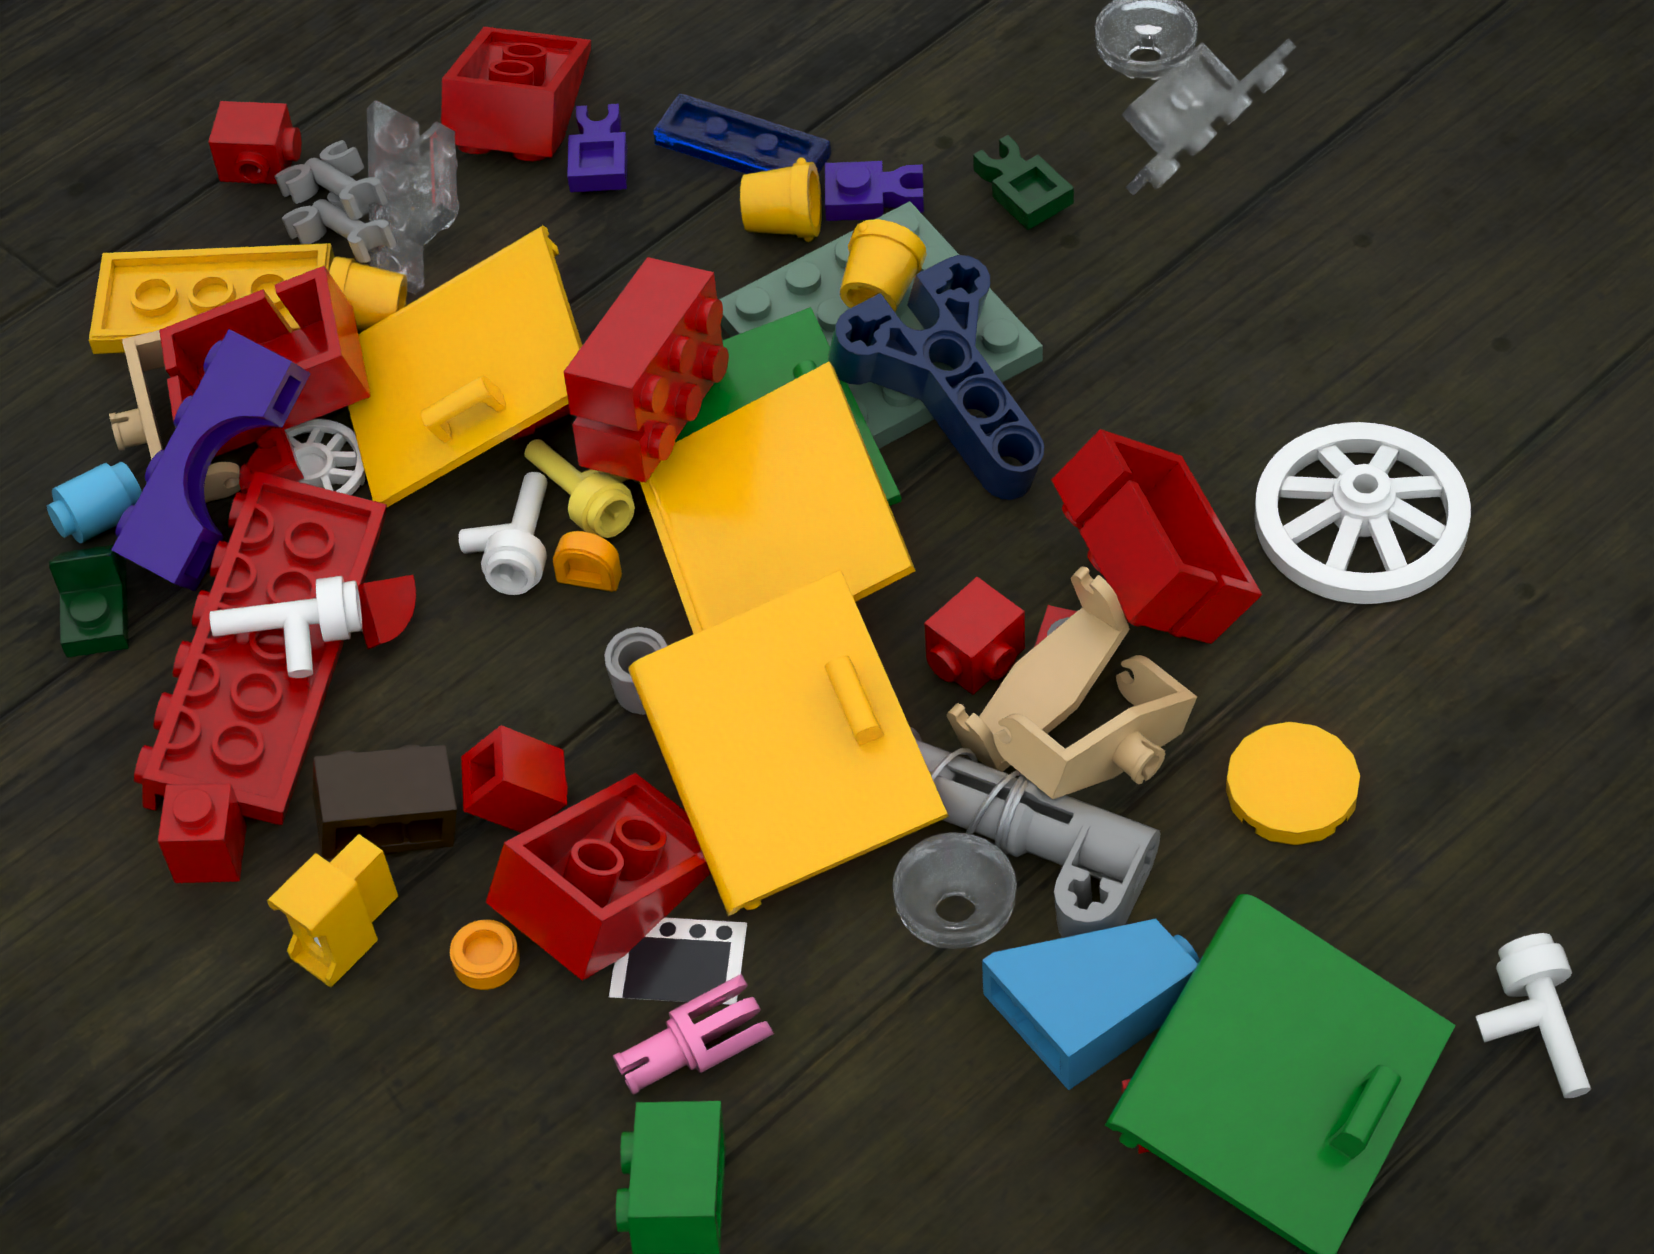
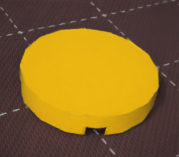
M1285 722L1264 726L1241 741L1230 757L1226 792L1232 812L1241 822L1244 819L1249 825L1255 827L1256 834L1272 842L1300 845L1322 841L1335 833L1336 827L1342 824L1346 818L1348 821L1356 808L1360 773L1354 755L1337 736L1315 725Z

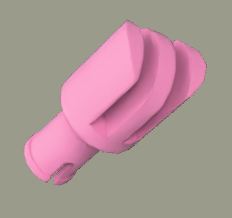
M742 974L668 1012L670 1019L666 1021L667 1029L622 1053L618 1052L613 1055L621 1075L647 1063L624 1075L626 1078L625 1083L633 1095L640 1092V1089L686 1065L690 1070L696 1068L699 1073H702L774 1034L768 1022L764 1021L753 1025L708 1050L706 1049L705 1044L739 1027L760 1012L761 1009L754 997L738 1001L696 1024H693L691 1021L744 991L748 985Z

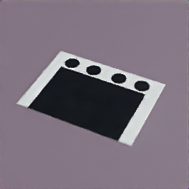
M663 918L624 957L614 962L609 997L689 1002L740 975L747 922ZM738 995L722 1004L732 1005L736 1003Z

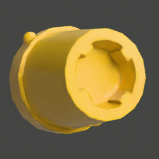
M801 157L791 167L743 175L740 186V206L742 221L747 232L797 235L798 238L804 237L806 242H811L814 237L819 235L822 221V201L819 176L814 162H806Z
M874 219L865 220L857 224L848 244L849 255L839 291L840 297L846 306L852 308L881 293L893 311L896 312L913 278L922 269L927 256L926 246L908 228L891 221Z
M337 256L333 259L329 273L353 307L358 332L368 329L406 306L407 277L405 274L358 263L353 258Z

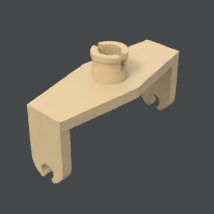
M159 330L122 339L138 408L117 414H109L118 450L123 451L125 448L147 443L151 460L156 453L164 450L144 371L165 367ZM232 462L210 464L204 486L205 503L229 497L241 490L239 485V465Z
M1080 567L1071 577L1082 608L1014 664L981 715L977 716L975 713H972L969 716L965 712V707L959 703L955 704L947 713V718L962 747L970 749L975 754L977 760L986 766L1002 772L1010 766L1000 755L994 742L993 735L1003 729L1011 737L1010 731L998 724L999 720L1011 714H1021L1048 734L1078 709L1130 630L1117 595L1112 587L1100 575L1093 579L1087 567Z
M1135 655L1121 662L1122 667L1129 668L1133 672L1134 679L1126 670L1116 675L1120 692L1134 707L1128 708L1066 749L1030 719L1021 714H1011L998 721L1000 726L1006 727L1010 731L1011 737L1003 729L993 735L994 742L1003 759L1051 799H1056L1113 779L1123 772L1131 776L1135 783L1142 784L1143 780H1149L1163 763L1165 750L1161 747L1183 733L1197 696L1149 658Z

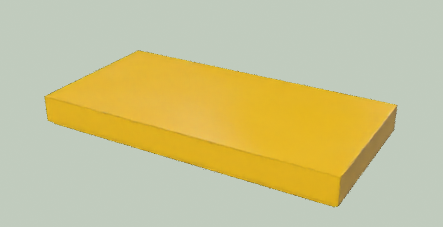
M331 243L103 253L89 334L93 354L125 353L122 339L160 330L262 289L265 290L292 330L301 329L277 296L275 284L321 266H325L329 272L334 259Z

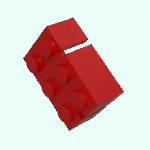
M647 257L563 371L570 415L578 416L573 422L572 427L579 466L646 483L660 461H665L669 458L676 438L686 423L693 421L697 417L702 400L713 384L719 383L723 379L728 367L729 353L728 349L723 347L720 325L723 316V305L721 300L717 299L714 272Z
M325 266L275 284L277 296L301 328L296 331L292 330L264 289L159 330L165 370L171 377L167 379L173 421L182 402L188 396L194 395L205 374L203 365L209 350L216 342L223 341L228 329L279 354L311 373L283 425L285 430L371 397L353 307ZM273 427L253 428L237 434L228 440L214 457L257 441Z
M1100 429L1051 479L1064 503L1062 505L1064 515L1076 528L1080 529L1079 532L1089 548L1087 552L1089 561L1105 577L1107 583L1116 593L1125 618L1130 624L1168 632L1178 638L1186 637L1212 644L1262 596L1260 589L1182 455Z

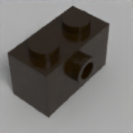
M406 745L393 750L359 753L355 751H340L332 755L314 757L312 795L322 858H335L358 834L383 850L384 853L454 846L457 808L446 745L427 747Z

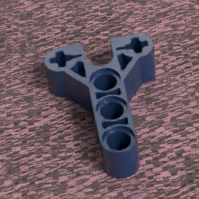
M956 255L916 274L907 306L925 330H914L907 327L881 293L848 309L840 315L835 325L828 353V362L834 367L839 380L855 385L872 382L921 400L979 482L991 495L1000 499L1013 500L1022 497L1030 490L1044 455V443L1035 427L975 347L977 322L990 288V274L985 265L971 256ZM938 362L947 364L953 370L948 371L939 369L933 363ZM966 410H979L983 412L987 416V418H977L975 416H972ZM1000 457H1013L1023 466L1009 465Z

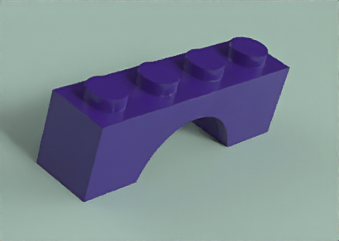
M228 329L223 341L216 342L209 350L203 365L205 374L194 395L188 396L178 408L174 419L176 429L165 450H160L150 461L145 473L146 485L136 504L128 507L120 517L116 527L117 540L111 549L162 578L192 591H196L212 561L219 540L222 541L224 538L213 523L205 503V479L212 459L228 440L241 432L259 427L282 428L311 374L294 362Z

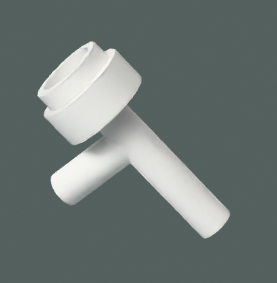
M529 472L524 476L511 523L461 529L459 532L461 551L464 554L484 551L481 567L486 581L492 588L507 595L523 594L540 582L547 559L546 548L540 539L534 536L548 484L547 478L541 473Z
M343 576L316 579L317 598L210 611L212 635L214 637L284 628L288 676L292 678L311 676L313 674L309 625L320 624L324 642L350 639L351 632H359L363 629L357 582H344Z
M1546 933L1523 936L1505 944L1499 949L1498 954L1501 961L1496 966L1504 993L1511 997L1528 996L1529 1000L1477 1015L1476 1020L1484 1043L1539 1026L1564 1098H1574L1588 1093L1591 1087L1555 986L1566 981L1572 974L1564 948L1560 944L1554 943L1552 936Z

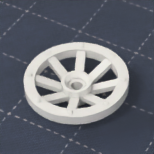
M1351 422L1317 428L1295 438L1279 450L1269 461L1259 480L1254 519L1256 532L1264 552L1277 569L1291 581L1312 593L1336 601L1356 604H1378L1397 601L1418 594L1433 586L1453 568L1460 558L1467 541L1471 518V503L1466 484L1460 472L1446 455L1423 438L1396 427L1376 423ZM1357 452L1375 455L1369 464L1354 465L1344 453ZM1320 460L1336 478L1295 477V475L1306 466ZM1396 460L1412 467L1423 476L1389 478L1388 473ZM1280 497L1326 500L1286 525H1282L1278 512ZM1440 497L1445 508L1446 526L1401 499ZM1392 520L1435 546L1421 558L1407 565L1391 527ZM1333 522L1339 528L1326 564L1315 560L1296 545ZM1372 536L1386 571L1375 573L1346 571L1358 537Z

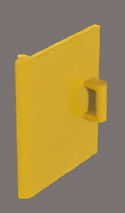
M542 225L358 334L371 397L348 405L373 501L387 504V507L569 404L563 371L582 347V342L555 261V256L559 255L557 245L548 238L549 232L547 227Z
M830 362L675 442L669 458L665 461H660L646 483L640 482L693 634L840 569L855 602L916 571L842 386Z
M841 569L648 654L633 662L628 668L728 916L737 913L743 907L746 910L756 909L762 904L761 899L949 817Z

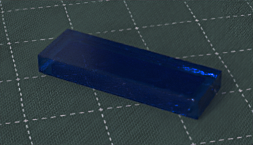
M681 93L678 94L653 130L656 145L745 174L791 167L801 157L806 162H814L819 174L831 156L829 140Z

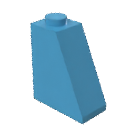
M1151 919L993 952L982 960L983 994L1062 1084L1070 1090L1162 1026L1200 960L1194 948L1185 938L1180 935L1173 937L1157 919Z

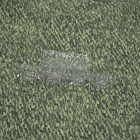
M1287 39L1241 81L1202 42L1137 98L1123 112L1122 116L1158 155L1126 186L1128 191L1134 196L1147 183H1150L1157 190L1181 167L1176 158L1183 151L1186 150L1194 157L1218 134L1212 126L1220 118L1230 125L1254 102L1248 93L1256 86L1263 93H1266L1289 71L1283 61L1296 48L1293 42Z
M375 100L367 107L368 178L377 177L380 179L387 195L388 203L384 206L378 203H370L369 222L375 220L388 221L397 241V246L392 249L385 245L372 248L370 250V266L405 274L407 277V291L416 294L424 287L423 246L439 231L449 228L455 221L459 211L455 131L436 121L420 136L419 124L415 120Z

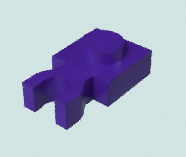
M608 104V116L601 121L589 119L587 105L576 106L579 134L569 135L567 178L570 192L627 189L628 147L625 132H620L621 115L619 104Z
M882 161L825 163L826 221L876 219L884 215V208H898L909 201L920 212H924L923 164L906 165L891 172H883Z

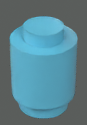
M119 462L113 466L103 463L53 488L52 497L54 502L47 505V511L52 523L63 538L72 535L77 542L83 543L117 526L124 511L131 505L136 504L142 491L135 476L125 463Z

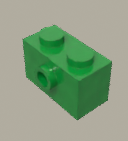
M721 1101L636 1102L634 1131H623L621 1135L622 1174H630L629 1188H618L616 1194L617 1231L629 1232L633 1254H720L726 1155Z

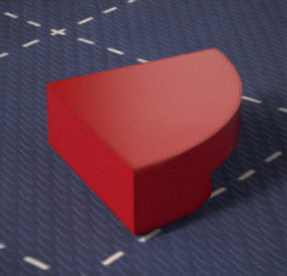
M273 427L256 441L259 447L254 451L247 464L241 466L239 485L241 492L247 494L255 471L293 481L304 479L291 441L284 427Z
M414 575L358 585L362 612V630L367 648L370 649L394 639L407 627L415 608Z

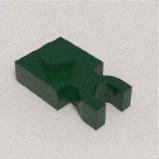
M1009 135L999 140V156L1002 159H992L983 150L973 154L974 172L983 180L992 183V197L1027 230L1074 204V187L1039 155L1025 161L1020 156L1018 144Z

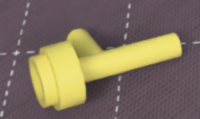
M535 439L527 445L524 453L525 457L571 495L568 513L570 519L582 530L600 537L609 538L618 535L629 525L634 515L635 506L631 491L622 483L629 478L593 469L581 473L541 439Z

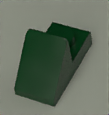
M113 545L62 552L49 561L50 571L60 593V643L66 658L129 649L126 558L112 551Z

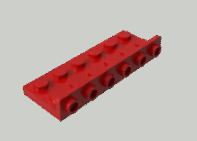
M257 471L254 472L247 494L236 493L228 520V527L233 528V532L229 542L219 540L212 558L210 576L215 577V581L210 592L205 590L199 592L194 606L192 626L197 627L192 642L183 640L176 654L173 677L179 679L173 694L163 692L158 702L153 727L155 730H159L154 747L144 745L136 763L134 782L142 784L143 808L156 811L161 796L165 794L166 785L231 783L243 816L283 825L345 640L324 642L320 624L309 625L313 674L304 678H292L288 676L284 628L213 637L210 625V611L317 598L316 579L343 576L344 582L356 581L357 586L363 584L386 519L387 504Z

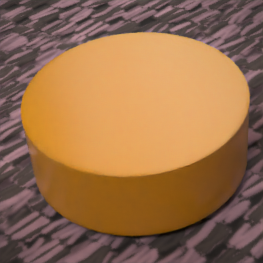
M478 920L467 924L456 933L450 945V958L456 976L463 984L473 989L489 990L505 984L514 976L520 963V953L513 932L506 925L495 920Z

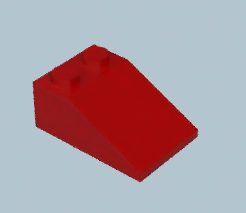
M484 26L442 78L441 143L458 145L460 151L469 154H484L491 150L513 152L515 158L524 161H540L546 157H552L565 138L590 55L591 40Z
M633 773L504 842L486 903L583 981L624 957L711 872L686 811L637 773Z

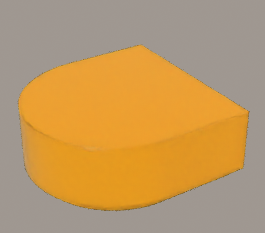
M583 531L569 532L560 538L553 557V566L558 583L611 592L617 591L622 571L619 554L609 541L593 533Z

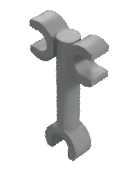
M343 140L335 142L322 150L320 159L311 158L305 164L288 167L274 176L284 197L291 195L295 204L304 202L314 196L319 190V184L339 196L347 217L351 220H358L363 217L360 208L364 205L378 203L384 206L388 203V198L380 179L369 177L356 181L350 177L364 169V165L355 147L348 149Z
M329 192L327 195L328 201L326 199H319L312 206L294 209L282 217L290 238L298 237L301 245L312 244L319 240L327 232V226L348 239L355 259L359 263H367L371 260L368 251L374 247L385 245L392 249L397 246V241L388 221L375 220L364 223L359 219L351 220L347 217L339 196L332 192ZM371 204L360 208L362 216L372 210Z

